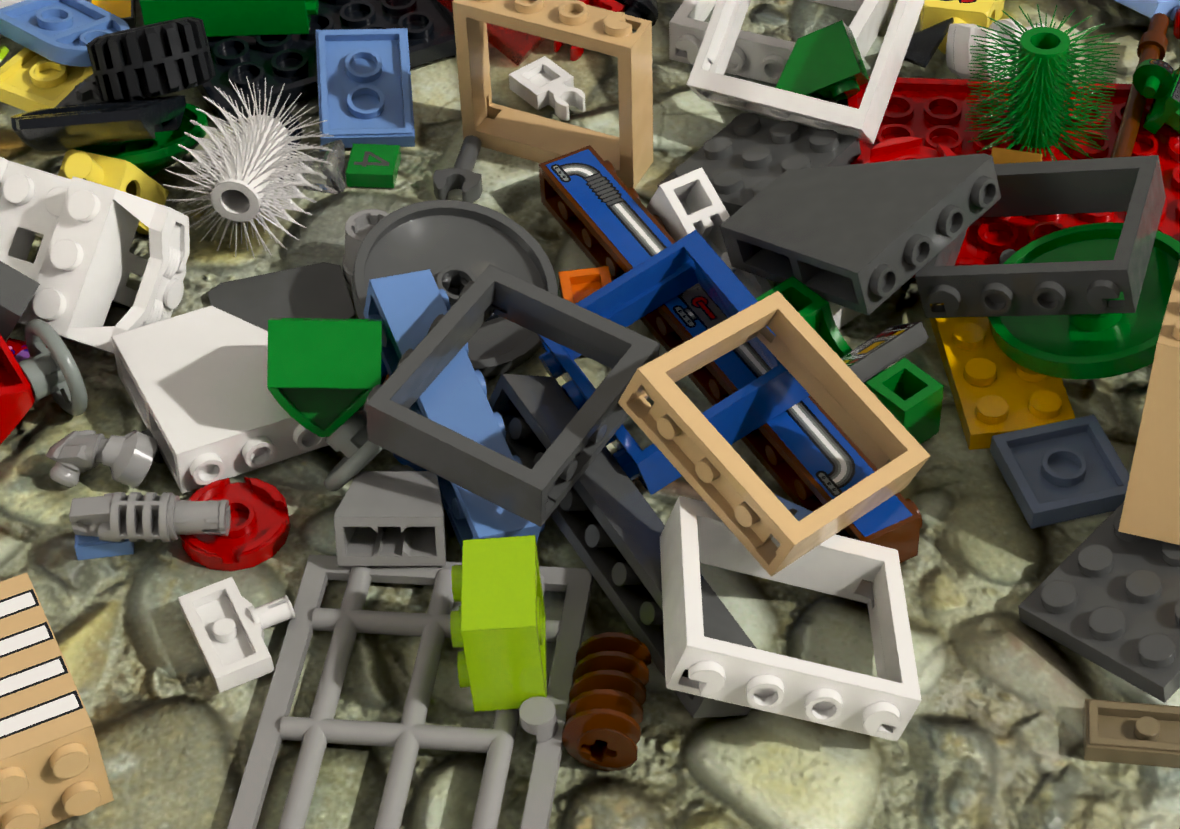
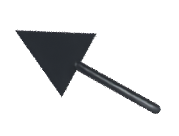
M953 17L913 34L904 60L926 68L948 32L949 25L954 22ZM847 99L837 101V104L846 106Z

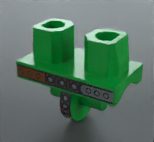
M1160 59L1142 61L1138 64L1133 74V85L1145 98L1154 99L1143 128L1155 135L1166 124L1180 134V66L1174 71L1168 63Z

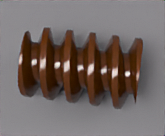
M605 632L593 635L582 642L576 652V667L572 675L573 685L569 692V705L566 709V724L562 731V744L570 756L590 768L618 771L631 767L637 760L638 746L636 744L641 736L639 724L643 721L642 705L646 701L645 686L649 682V669L647 666L651 664L650 651L637 638L622 632Z

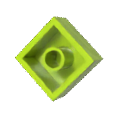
M535 535L463 540L462 565H453L451 570L454 602H461V606H459L458 610L451 611L452 646L453 648H464V651H458L457 654L460 688L470 687L474 712L519 709L521 704L531 697L542 696L547 698L546 613Z

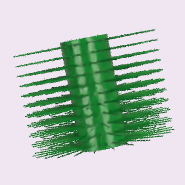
M1038 4L1041 27H1037L1036 21V28H1034L1029 15L1027 18L1022 9L1021 11L1032 29L1027 30L1010 17L1023 33L987 17L1022 36L1018 37L1005 28L1002 29L1004 32H1000L986 27L982 28L1008 35L1013 40L990 32L987 33L999 38L974 36L999 42L993 43L977 40L995 45L980 44L983 46H970L989 47L996 50H988L986 48H983L985 50L969 49L988 53H971L981 55L972 56L974 58L982 56L992 57L971 61L982 62L979 60H989L995 63H969L984 66H968L971 68H984L978 71L969 70L981 72L970 74H991L970 78L988 77L992 79L968 80L983 83H967L983 85L981 87H969L981 90H970L971 92L978 93L968 95L987 94L991 96L966 97L982 100L966 101L983 103H966L979 106L970 107L972 111L967 112L975 111L979 114L965 115L986 116L965 118L981 119L978 121L966 120L979 122L971 125L983 123L993 125L967 128L993 126L992 128L995 129L964 131H984L982 134L997 131L979 137L1003 131L1008 132L1004 135L968 142L1000 137L990 144L992 146L984 147L988 149L1015 139L1006 149H1010L1020 143L1023 146L1019 151H1023L1024 147L1027 146L1026 152H1028L1029 147H1031L1029 152L1032 151V148H1035V153L1037 148H1039L1041 154V148H1044L1045 153V147H1047L1051 158L1053 156L1055 161H1057L1049 146L1054 145L1070 158L1058 144L1059 142L1094 159L1088 156L1089 154L1084 152L1074 142L1093 148L1097 147L1072 140L1068 135L1091 144L1096 143L1091 138L1109 140L1087 136L1084 132L1095 135L1100 134L1083 130L1101 132L1095 129H1110L1095 127L1111 125H1098L1093 123V121L1111 123L1097 121L1098 119L1110 120L1105 118L1108 115L1099 113H1112L1097 110L1109 109L1097 106L1111 105L1097 103L1107 102L1103 101V99H1111L1101 96H1114L1105 95L1100 92H1115L1101 91L1099 89H1113L1101 86H1114L1105 84L1107 82L1112 83L1113 81L1104 79L1116 78H1108L1102 75H1117L1104 74L1102 72H1117L1103 69L1113 68L1109 67V65L1115 64L1108 62L1118 61H1101L1098 59L1119 58L1104 57V55L1120 54L1107 53L1110 51H1093L1117 47L1094 49L1087 47L1120 43L1097 42L1087 44L1105 39L1101 38L1075 44L1079 40L1110 34L1085 37L1090 32L1098 29L1096 27L1101 26L1098 25L1068 36L1072 30L1086 19L1065 32L1059 29L1067 19L1064 22L1062 20L1057 29L1054 28L1055 23L1053 28H1051L1057 5L1050 27H1046L1047 13L1045 27L1042 26ZM1090 29H1093V30H1091V31H1089V32H1087V33H1085V34H1083V35H1080V36H1078V37H1076V38H1074V39H1072V40H1070V38H1069V37H1072V36H1074V35H1077V34H1080V33H1082V32H1085V31H1088V30H1090ZM1003 41H1010L1017 45H1009ZM1079 45H1088V46L1082 47V48H1080V49H1078V48H1072V47H1076V46H1079ZM1086 51H1088V52H1097V53H1091V54L1081 55V54H1083V53L1086 52ZM1000 53H1009L1010 56H1004ZM1099 53H1105L1104 55L1100 56H1089ZM1077 57L1088 58L1084 60H1076ZM1094 62L1107 63V65H1099ZM1103 66V67H1108V68L1095 69V68H1092V67ZM1092 79H1100V80H1103V81H1106V82H1096V81H1091V80H1092ZM1099 83V84H1104V85L1095 86L1094 84ZM989 90V91H991V92H985V93H984V92H979V91ZM1089 96H1097L1102 99L1089 98ZM1097 100V101H1102V102L1093 103V102H1091V101ZM980 107H991L992 109H980ZM979 111H988L990 113H982ZM1084 113H1095L1098 115L1092 116ZM1006 115L1007 117L999 118L998 116ZM992 119V121L981 122L982 120ZM1070 119H1074L1079 122H1072ZM1082 125H1090L1095 128H1088ZM1005 126L1011 127V128H1008V129H999V128H1002V127H1005ZM1063 130H1070L1076 134L1067 133ZM1011 135L1013 136L1011 139L995 144ZM1080 137H1084V138H1086V139H1088V140H1090V141H1092V142H1089V141H1087V140H1084V139H1082V138H1080ZM1062 138L1063 140L1067 141L1077 149L1061 142L1059 139Z

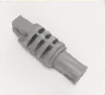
M125 492L104 494V496L73 498L69 519L75 535L99 537V540L124 542L125 539H129L130 542H140L141 539H145L146 542H156L157 539H161L162 542H172L173 540H178L179 535L208 534L228 536L231 510L229 500H180L178 495H174L171 492H163L162 495H158L156 492H147L146 495H142L141 492H131L129 495H126Z

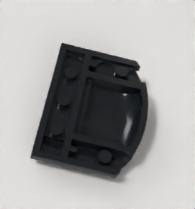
M185 95L118 103L95 102L66 105V107L46 108L12 116L11 126L16 135L26 145L39 151L49 152L118 146L125 141L155 139V132L179 130L185 112L186 99Z

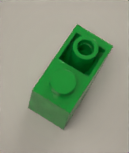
M841 20L798 38L775 88L821 100L833 98L834 101H840L856 95L860 91L859 86L869 82V77L852 30Z

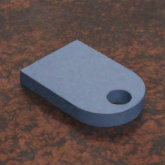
M25 0L0 9L1 35L50 61L68 66H91L86 46L89 42L99 36L130 29L129 25L120 17L86 0Z

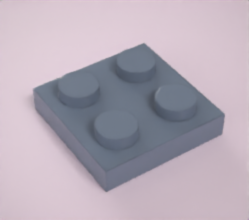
M1094 414L993 435L991 437L990 453L1031 529L1115 511L1125 500L1130 475Z

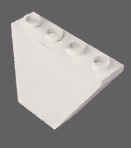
M208 306L112 336L118 376L146 428L150 430L153 437L157 440L160 454L182 494L204 487L217 480L231 478L329 445L325 441L327 437L317 436L293 419L267 388L268 331L214 306ZM363 405L358 411L367 420Z

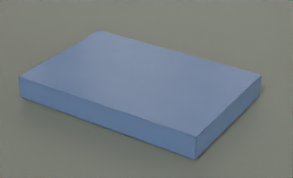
M408 29L315 30L319 122H321L319 125L320 132H322L320 135H334L331 137H320V146L329 148H352L353 144L415 146Z

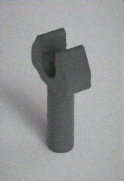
M473 135L465 137L453 168L435 170L433 186L437 200H446L449 191L453 189H462V198L465 202L473 203L480 198L483 191L482 176L472 172L482 146V142L478 137Z

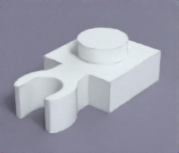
M546 56L509 74L510 90L537 110L550 105L554 108L555 115L564 121L570 120L569 106H575L582 112L586 111L585 94L582 90L574 87V77Z

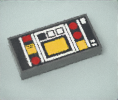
M921 321L889 326L842 356L841 359L864 383L926 343L929 337Z

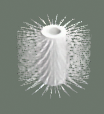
M266 78L263 115H261L260 90L258 114L254 82L255 101L248 81L254 103L253 116L250 111L248 94L249 110L243 92L242 99L238 88L237 90L235 89L246 109L248 119L243 114V108L241 113L238 106L237 108L234 106L231 97L229 100L225 92L223 94L221 90L219 91L233 107L239 119L231 115L230 112L225 111L224 107L222 109L220 105L218 106L214 100L205 96V99L222 112L227 121L210 115L200 108H196L197 111L207 115L218 128L204 126L197 121L190 120L193 125L200 126L211 139L195 137L188 132H184L188 137L195 139L203 147L204 151L189 149L178 144L179 147L191 153L198 162L182 161L174 156L172 158L197 174H180L165 169L169 173L201 185L195 187L166 185L167 187L208 194L198 198L166 200L172 202L195 200L191 203L198 200H203L202 202L211 200L204 207L183 212V214L188 213L186 215L201 210L195 214L197 215L213 206L211 209L214 208V212L193 225L207 218L202 223L204 224L217 212L218 214L212 222L219 214L221 215L205 236L221 219L217 226L218 229L214 234L215 236L225 218L228 219L218 249L222 239H224L228 226L233 221L229 248L235 224V257L238 222L241 223V244L243 222L247 251V238L252 250L247 232L248 221L251 223L252 235L254 228L257 239L259 236L264 249L265 247L267 248L257 231L253 218L258 221V225L260 223L263 226L264 232L266 229L276 243L278 242L287 250L273 235L263 218L279 227L282 231H285L287 235L289 234L297 239L279 223L275 216L307 228L296 222L284 209L312 215L310 212L302 210L290 199L301 198L317 203L312 198L306 197L296 186H310L322 191L320 187L310 184L300 173L316 174L327 179V176L322 175L323 173L315 172L301 161H317L332 166L328 161H322L324 159L318 160V158L297 150L322 149L333 151V149H325L329 147L323 146L313 147L314 145L308 146L306 144L293 143L292 141L309 137H331L334 135L322 136L328 134L316 135L319 133L305 136L309 134L306 133L297 136L300 134L298 133L295 136H289L297 129L321 122L313 124L309 122L298 127L302 124L300 123L288 130L293 125L291 124L286 129V125L306 113L304 112L292 119L295 116L293 115L282 124L292 110L281 122L280 120L295 103L294 101L280 117L287 100L276 118H273L283 87L270 116H268L272 87L266 113ZM261 212L264 213V214H265L267 217H269L271 220H269L268 218H266L265 216H263V215L261 214Z

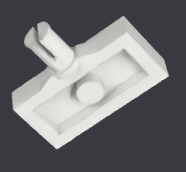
M229 577L178 597L183 616L219 693L274 672L272 657L264 643V629L296 618L293 606L287 595L255 608L252 603L241 596L233 577Z

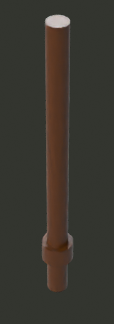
M1154 14L1148 31L1141 36L1137 48L1138 64L1148 59H1164L1168 46L1166 33L1169 26V18L1165 14ZM1133 82L1110 158L1132 156L1148 99L1135 89Z

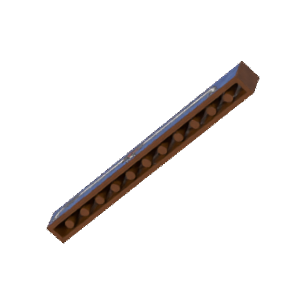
M590 145L539 164L541 202L596 267L609 266L612 281L676 242L666 231L660 217L656 214L652 215L641 203L635 189L627 187L617 176L611 162L608 160L604 161ZM697 283L640 320L668 352L728 319V317L701 285ZM746 342L689 374L688 377L714 406L770 371L771 368L750 343ZM811 395L741 438L793 502L813 512L878 470ZM898 492L836 533V535L898 550L900 563L918 555L922 517L915 503L909 498H904Z

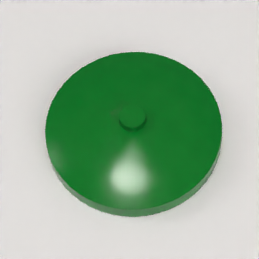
M1091 223L1052 232L1022 247L1003 264L1114 260L1124 223ZM1157 230L1135 313L988 317L995 342L1010 359L1019 365L1040 374L1064 379L1107 378L1136 371L1152 364L1180 261V242ZM1120 292L1119 298L1109 300H1125L1124 294Z

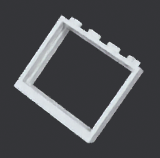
M717 0L683 1L669 22L670 60L694 65L709 23L704 21ZM807 0L857 12L849 28L852 30L862 60H864L893 9V0ZM740 30L725 73L777 84L796 42Z
M751 0L716 1L686 85L701 100L782 121H793L802 126L821 130H834L840 134L858 137L859 141L874 144L925 0H897L859 109L724 75Z
M679 496L660 536L666 688L897 742L922 701L898 550L835 534L771 577L706 502ZM774 536L771 538L777 547L781 545ZM700 563L867 603L877 677L705 637ZM685 669L688 670V677L682 676Z

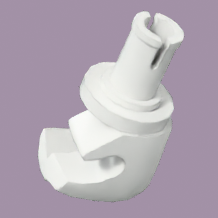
M1010 18L997 20L1023 33ZM993 22L988 27L989 29L1004 32L1000 26ZM950 24L946 43L947 67L960 79L990 80L992 78H970L991 74H970L981 72L969 70L978 71L984 68H971L968 66H984L969 63L995 62L989 60H979L982 62L971 61L992 57L982 56L974 58L972 56L981 55L971 53H988L969 49L985 50L983 48H986L988 50H996L989 47L970 46H983L980 44L995 45L977 40L997 42L992 39L974 36L999 38L987 33L990 32L1009 40L1013 39L1008 35L978 27L976 24ZM999 24L1000 26L1017 35L1018 37L1022 36L1021 34ZM1031 26L1024 27V28H1026L1027 30L1032 29ZM1003 41L1009 45H1017L1010 41ZM1000 53L1004 56H1010L1009 53Z

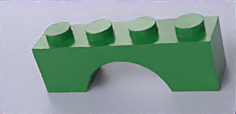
M795 277L788 278L756 298L757 301H760L779 291L840 358L852 351L835 324L829 302ZM901 359L891 367L884 369L864 382L869 390L875 394L920 445L939 433L944 385L908 359Z

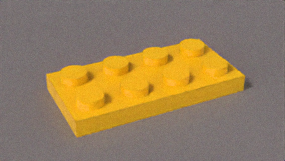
M988 317L929 318L969 450L990 448L993 435L1075 418L1062 378L1034 372L1010 359L995 342Z

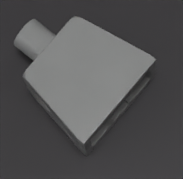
M403 464L395 465L389 471H364L357 474L334 513L338 566H446L444 512L437 475L430 471H415L412 467Z

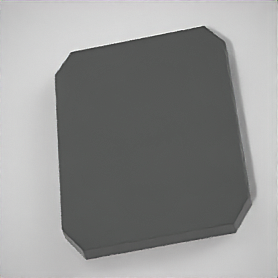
M326 262L223 282L208 292L211 306L268 331V319L270 318L356 319V313L341 265Z

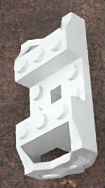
M0 157V261L40 284L17 323L27 325L33 319H40L48 323L60 337L115 354L112 342L113 335L171 318L173 309L179 305L184 293L183 280L186 275V262L190 254L188 216L171 207L74 176L72 179H68ZM139 221L149 228V260L129 252ZM34 237H42L43 239L35 262L26 261ZM130 273L143 276L138 292L126 286ZM111 302L131 307L115 326H104Z

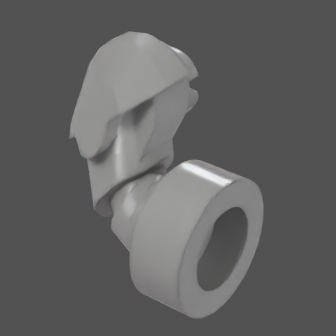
M94 430L73 431L51 446L46 456L56 461L50 470V477L55 482L72 488L78 484L81 473L92 470L99 463H103L104 466L110 467L114 481L135 489L142 483L152 465L157 449V440L137 430H133L124 436L111 435L110 438H105L102 433L96 434Z

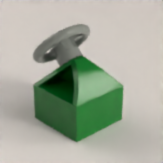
M270 318L268 319L267 388L293 419L317 436L327 437L325 441L336 452L340 450L345 455L324 481V486L327 490L337 491L355 477L384 449L368 441L367 420L358 411L365 404L370 391L376 385L381 384L382 321L380 319Z

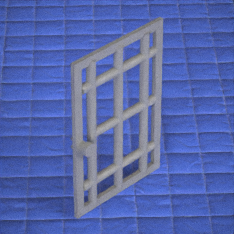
M309 555L293 607L296 618L289 620L227 829H256L282 740L302 741L278 829H304L327 743L394 747L374 829H400L419 749L487 753L471 829H497L519 717L522 728L526 732L536 735L537 739L520 829H548L563 750L562 731L566 724L569 692L573 685L572 675L576 667V652L582 644L594 580L593 575L587 568L539 566L543 597L545 591L566 592L561 620H546V643L556 644L547 688V698L535 696L525 700L519 709L496 710L492 729L425 725L445 638H451L450 613L454 603L451 570L453 565H462V562L446 561V566H338L337 556ZM328 580L347 581L340 609L320 608ZM371 582L434 585L427 613L363 609ZM313 630L333 632L310 716H289ZM357 633L421 636L400 723L334 719Z

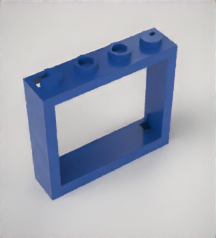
M694 230L579 301L576 305L624 327H628L697 283L701 285L728 318L758 301L699 232ZM538 334L546 351L539 356L542 365L550 377L556 379L562 376L566 382L561 386L577 409L580 410L596 390L574 361V359L582 354ZM757 336L748 342L771 370L702 413L730 445L810 396ZM623 424L605 445L613 444L617 452L612 454L630 480L633 481L638 478L650 495L682 476L654 443L642 450Z

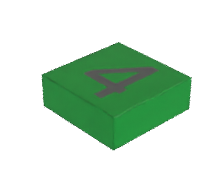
M353 144L345 173L347 187L394 188L401 161L400 145Z

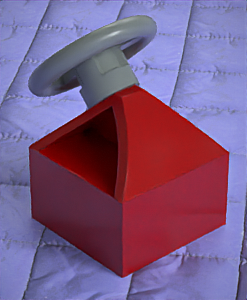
M40 319L29 321L25 327V341L30 357L20 362H17L0 334V445L20 423L34 402L49 395L65 412L73 416L82 415L88 406L86 387L70 351L57 332L48 323Z

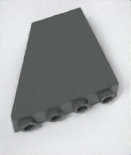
M985 153L786 170L720 225V230L732 267L779 284L793 276L825 300L870 315L1000 200L1001 194L993 156Z

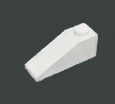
M702 167L659 185L646 208L652 215L656 214L660 217L666 231L676 242L697 230L755 298L772 289L767 279L731 266L720 230V225L730 215Z

